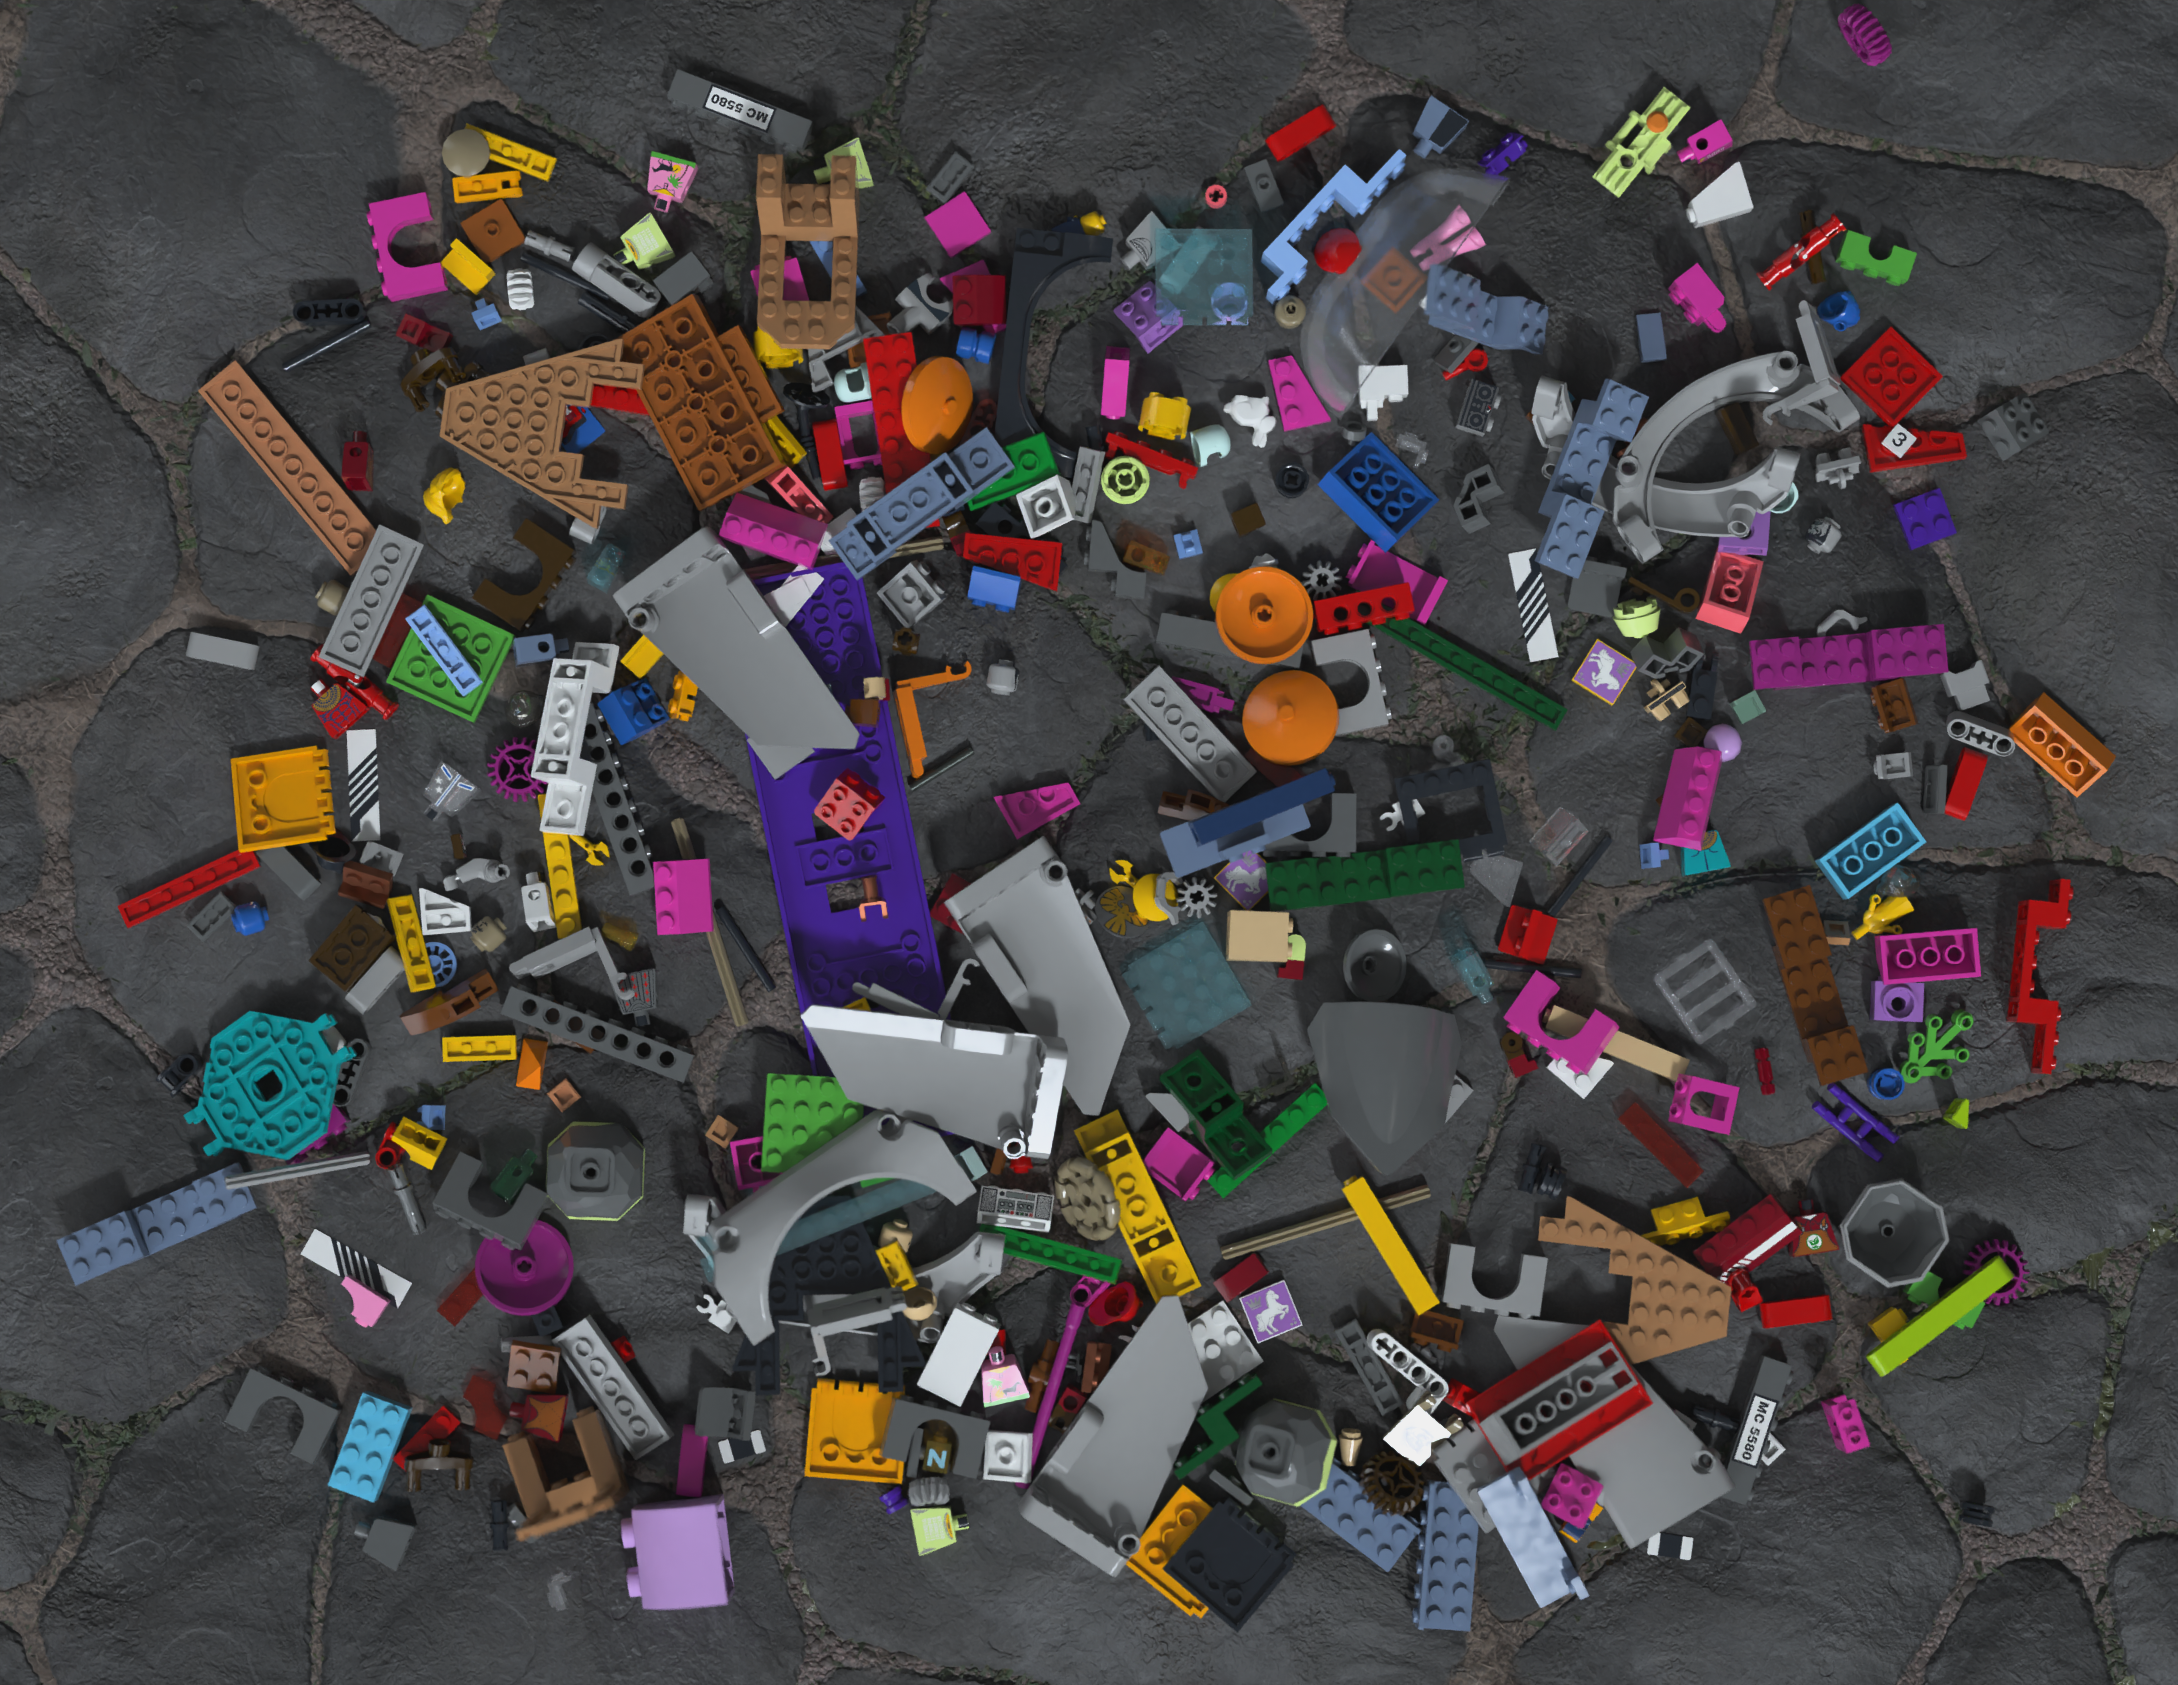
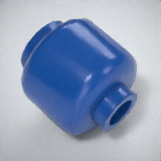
M256 901L236 906L234 913L231 914L235 931L240 932L244 936L263 931L265 929V921L269 920L265 906L260 907Z

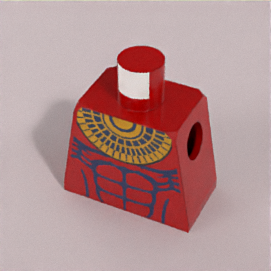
M320 679L311 687V690L318 696V699L312 704V708L329 735L336 740L370 710L366 704L339 683H335L329 688Z

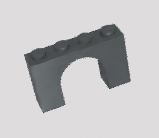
M1331 794V819L1329 828L1324 836L1314 841H1301L1289 835L1266 844V850L1261 851L1263 856L1275 857L1278 856V852H1287L1288 857H1302V852H1312V857H1326V853H1336V857H1350V853L1356 852V794Z
M460 1152L433 1201V1207L436 1209L435 1212L443 1218L448 1219L450 1216L458 1220L457 1223L466 1229L473 1227L479 1230V1234L487 1239L492 1240L494 1237L502 1241L501 1244L510 1250L515 1248L522 1250L548 1201V1193L526 1183L509 1212L499 1217L482 1216L469 1203L471 1189L483 1169L482 1162Z
M259 1365V1367L250 1368L225 1422L248 1432L252 1429L267 1400L275 1396L288 1397L299 1405L304 1417L302 1431L290 1454L311 1464L317 1462L342 1411V1408L337 1406L338 1402L328 1397H325L323 1400L315 1396L316 1391L305 1386L301 1389L293 1385L294 1381L288 1377L281 1376L278 1378L272 1375L273 1371L265 1366Z
M900 1394V1398L893 1397L879 1451L880 1456L906 1462L911 1438L916 1428L925 1421L939 1419L946 1421L952 1427L956 1438L949 1471L953 1474L977 1478L990 1421L984 1419L985 1414L971 1411L970 1415L961 1413V1408L947 1405V1409L937 1408L938 1403L924 1400L923 1404L914 1402V1397Z

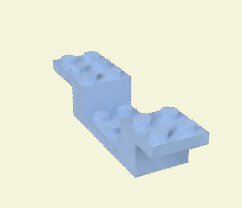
M1399 149L1367 184L1349 167L1344 165L1263 252L1261 262L1279 278L1268 289L1266 299L1272 305L1290 293V286L1293 283L1298 285L1306 276L1308 261L1293 248L1301 239L1302 231L1304 229H1311L1317 222L1320 211L1325 213L1333 205V200L1338 202L1353 217L1358 213L1363 215L1371 206L1372 198L1375 195L1379 197L1387 189L1389 179L1395 180L1403 172V168L1406 165L1404 163L1405 153Z

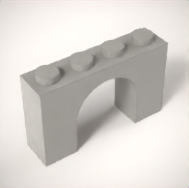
M1369 629L1311 641L1315 667L1341 661L1352 662L1364 671L1368 680V690L1365 698L1355 706L1339 709V725L1335 736L1387 726L1389 724L1388 719H1392L1389 705H1385L1383 696L1387 695L1384 681L1380 682L1378 672H1382L1379 657H1374L1373 649L1377 648L1374 634H1369Z
M1449 1243L1441 1301L1447 1302L1446 1307L1461 1309V1305L1471 1306V1311L1484 1313L1485 1308L1494 1309V1314L1509 1316V1312L1519 1313L1518 1318L1533 1319V1315L1540 1316L1548 1258L1521 1253L1518 1279L1515 1287L1503 1297L1488 1298L1476 1290L1472 1281L1475 1247Z

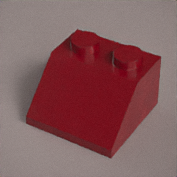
M952 276L955 325H1006V276Z

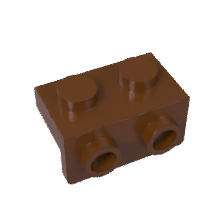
M1905 678L1871 687V701L1878 708V723L1885 733L1919 724Z
M1428 1310L1420 1315L1415 1312L1409 1336L1414 1337V1343L1425 1346L1428 1345V1342L1438 1344L1437 1349L1451 1353L1452 1348L1458 1350V1342L1464 1320Z

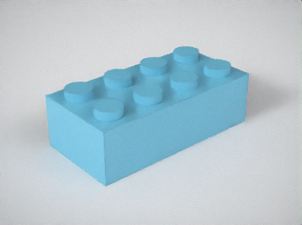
M1894 803L1817 858L1815 862L1840 897L1845 900L1852 897L1926 843V840L1899 803Z
M370 1391L363 1392L328 1486L371 1502L377 1501L413 1407Z

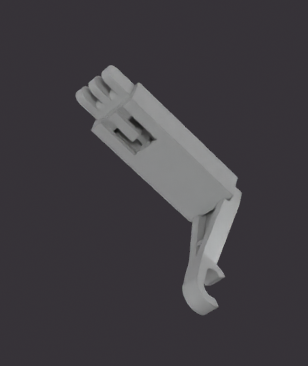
M1805 300L1799 303L1802 316L1797 318L1796 322L1815 382L1787 398L1767 406L1763 411V419L1770 425L1773 422L1771 420L1772 413L1782 409V413L1790 417V410L1839 392L1838 386L1841 385L1822 323L1817 315V310Z
M590 927L584 928L524 956L523 959L509 966V970L517 979H522L530 974L535 979H538L598 951L619 998L628 1000L635 995L632 990L622 993L619 983L621 980H626L628 975L618 972L604 935L598 927L592 930Z
M966 959L962 963L938 1014L875 983L872 984L871 988L861 983H855L852 989L854 992L901 1015L946 1020L963 984H971L970 980L963 978L966 966L974 964L976 967L980 966V964L974 959Z
M902 1287L879 1288L813 1304L814 1309L807 1310L816 1351L810 1354L811 1360L815 1363L818 1361L824 1362L823 1365L814 1368L815 1376L826 1375L831 1370L823 1336L892 1320L891 1313L907 1308Z

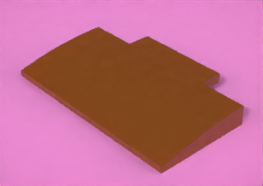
M691 294L616 338L624 340L622 362L643 364L645 366L642 390H636L699 511L713 506L786 466L765 424L766 421L785 410L740 325L719 336L700 297Z

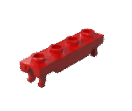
M1115 431L1112 434L1108 432L1105 445L1109 446V450L1105 452L1106 459H1112L1116 451L1120 450L1124 456L1134 457L1147 467L1167 475L1180 474L1179 487L1182 489H1186V482L1189 478L1194 480L1198 468L1195 467V462L1186 458H1182L1181 461L1172 458L1173 454L1166 450L1159 449V452L1150 449L1151 445L1146 442L1137 440L1134 443L1127 440L1128 436Z

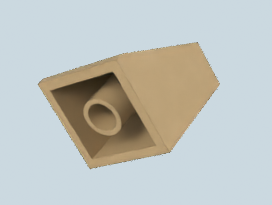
M1230 910L1227 912L1225 961L1287 962V957H1292V943H1288V933L1293 932V918H1289V913Z

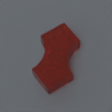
M474 1374L463 1395V1398L472 1404L476 1413V1426L474 1430L497 1440L508 1417L500 1412L494 1400L496 1384Z

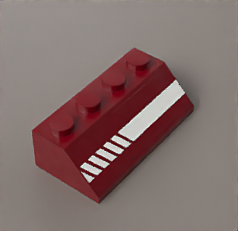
M1772 1193L1692 1253L1710 1275L1729 1285L1728 1277L1732 1272L1738 1269H1746L1750 1273L1801 1235L1803 1231L1774 1193Z

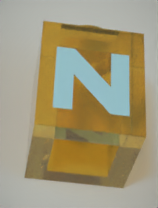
M933 1435V1439L928 1438L923 1470L947 1474L952 1442H947V1437Z

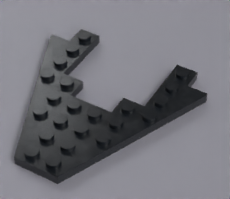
M826 1196L820 1198L795 1221L785 1236L768 1282L769 1312L775 1332L755 1346L748 1336L745 1335L732 1366V1371H755L756 1395H780L779 1321L804 1320L803 1295H855L884 1287L885 1289L892 1288L851 1196ZM902 1311L891 1313L892 1320L877 1323L879 1392H903V1367L926 1366Z

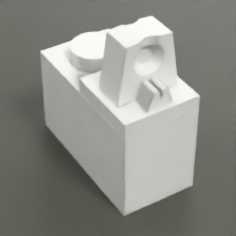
M1407 365L1358 368V399L1361 408H1366L1367 421H1377V408H1383L1384 398H1388L1389 402H1401L1403 398H1407Z

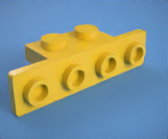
M1695 1197L1652 1209L1651 1215L1657 1231L1641 1236L1658 1246L1665 1244L1673 1245L1686 1238H1698L1704 1233L1722 1231L1730 1225V1214L1726 1211L1705 1217L1699 1199Z

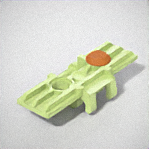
M1664 87L1642 115L1632 110L1629 114V119L1614 138L1606 142V147L1612 153L1593 175V178L1619 198L1643 167L1648 174H1651L1655 168V163L1663 153L1666 154L1670 150L1671 143L1666 138L1691 107ZM1639 124L1643 128L1630 146L1625 149L1620 144L1635 125ZM1620 158H1629L1633 165L1624 167L1620 162Z

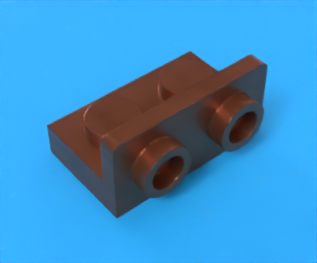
M345 862L343 881L338 890V895L383 909L392 892L393 874L357 862Z
M1087 1342L1081 1392L1091 1393V1391H1095L1108 1373L1111 1344Z

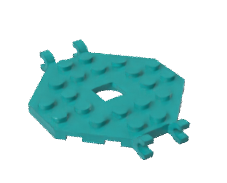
M249 1011L211 1039L210 1048L212 1049L209 1063H206L202 1097H199L196 1108L183 1115L188 1124L192 1122L198 1124L205 1118L217 1137L213 1142L203 1147L207 1156L213 1154L216 1157L227 1147L289 1160L327 1133L341 1064L357 1055L351 1046L349 1048L343 1046L334 1053L325 1039L322 1031L338 1023L332 1014L328 1016L325 1013L315 1022L310 1023ZM274 1070L283 1084V1089L267 1101L256 1082Z

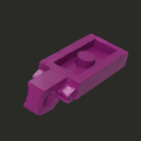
M1172 676V680L1200 710L1211 713H1219L1220 708L1229 711L1233 710L1235 701L1223 698L1224 692L1218 688Z

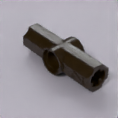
M902 627L901 630L896 629L892 650L899 651L902 655L906 656L917 654L920 633L912 632L910 628Z

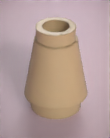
M1345 1428L1341 1430L1339 1443L1342 1465H1356L1363 1440L1361 1431L1358 1429Z

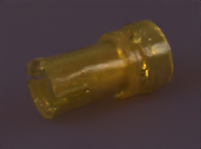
M606 922L601 930L604 937L619 943V946H624L629 951H632L639 935L636 932H630L628 929L625 931L609 922Z

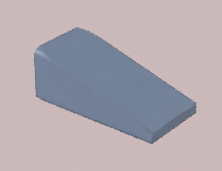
M1661 314L1636 315L1640 362L1665 361L1667 357Z

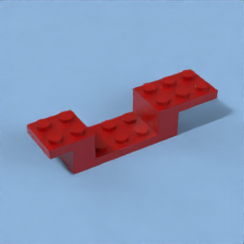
M912 332L863 339L886 494L931 463L930 453L918 450L909 441L902 421L904 390L910 375L917 367ZM939 519L934 521L926 528L940 526Z
M2069 879L2050 880L2048 902L2024 900L2018 903L2007 1022L2035 1025L2031 1073L2051 1074L2052 1070L2056 1067V1055H2053L2054 1045H2057L2059 1040L2056 1023L2061 1018V1007H2058L2059 1001L2029 998L2035 986L2034 979L2031 978L2032 969L2035 970L2037 965V955H2034V948L2039 942V931H2036V928L2064 929L2066 924L2070 923L2071 910H2068V903L2073 897V886L2070 885L2071 880Z

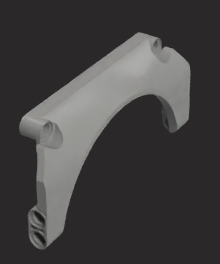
M876 1109L710 1224L709 1233L720 1248L713 1252V1284L754 1346L775 1332L769 1312L768 1282L776 1252L795 1221L820 1198L845 1185L873 1178H900L924 1184L943 1194L956 1206L977 1192L937 1131L908 1119L901 1124L893 1113ZM890 1117L887 1124L881 1125L884 1118ZM727 1229L725 1235L718 1237V1233L721 1230Z

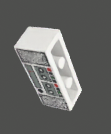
M982 1186L977 1223L1049 1233L1054 1196L1044 1192L1030 1193L1024 1192L1021 1189L1008 1190L997 1186Z

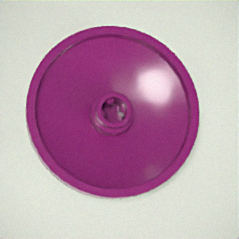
M537 1220L522 1250L516 1248L510 1250L501 1244L502 1241L494 1237L492 1240L485 1238L482 1241L475 1261L476 1279L482 1294L496 1308L513 1315L528 1316L538 1314L557 1304L569 1289L574 1271L573 1255L564 1236L553 1226Z

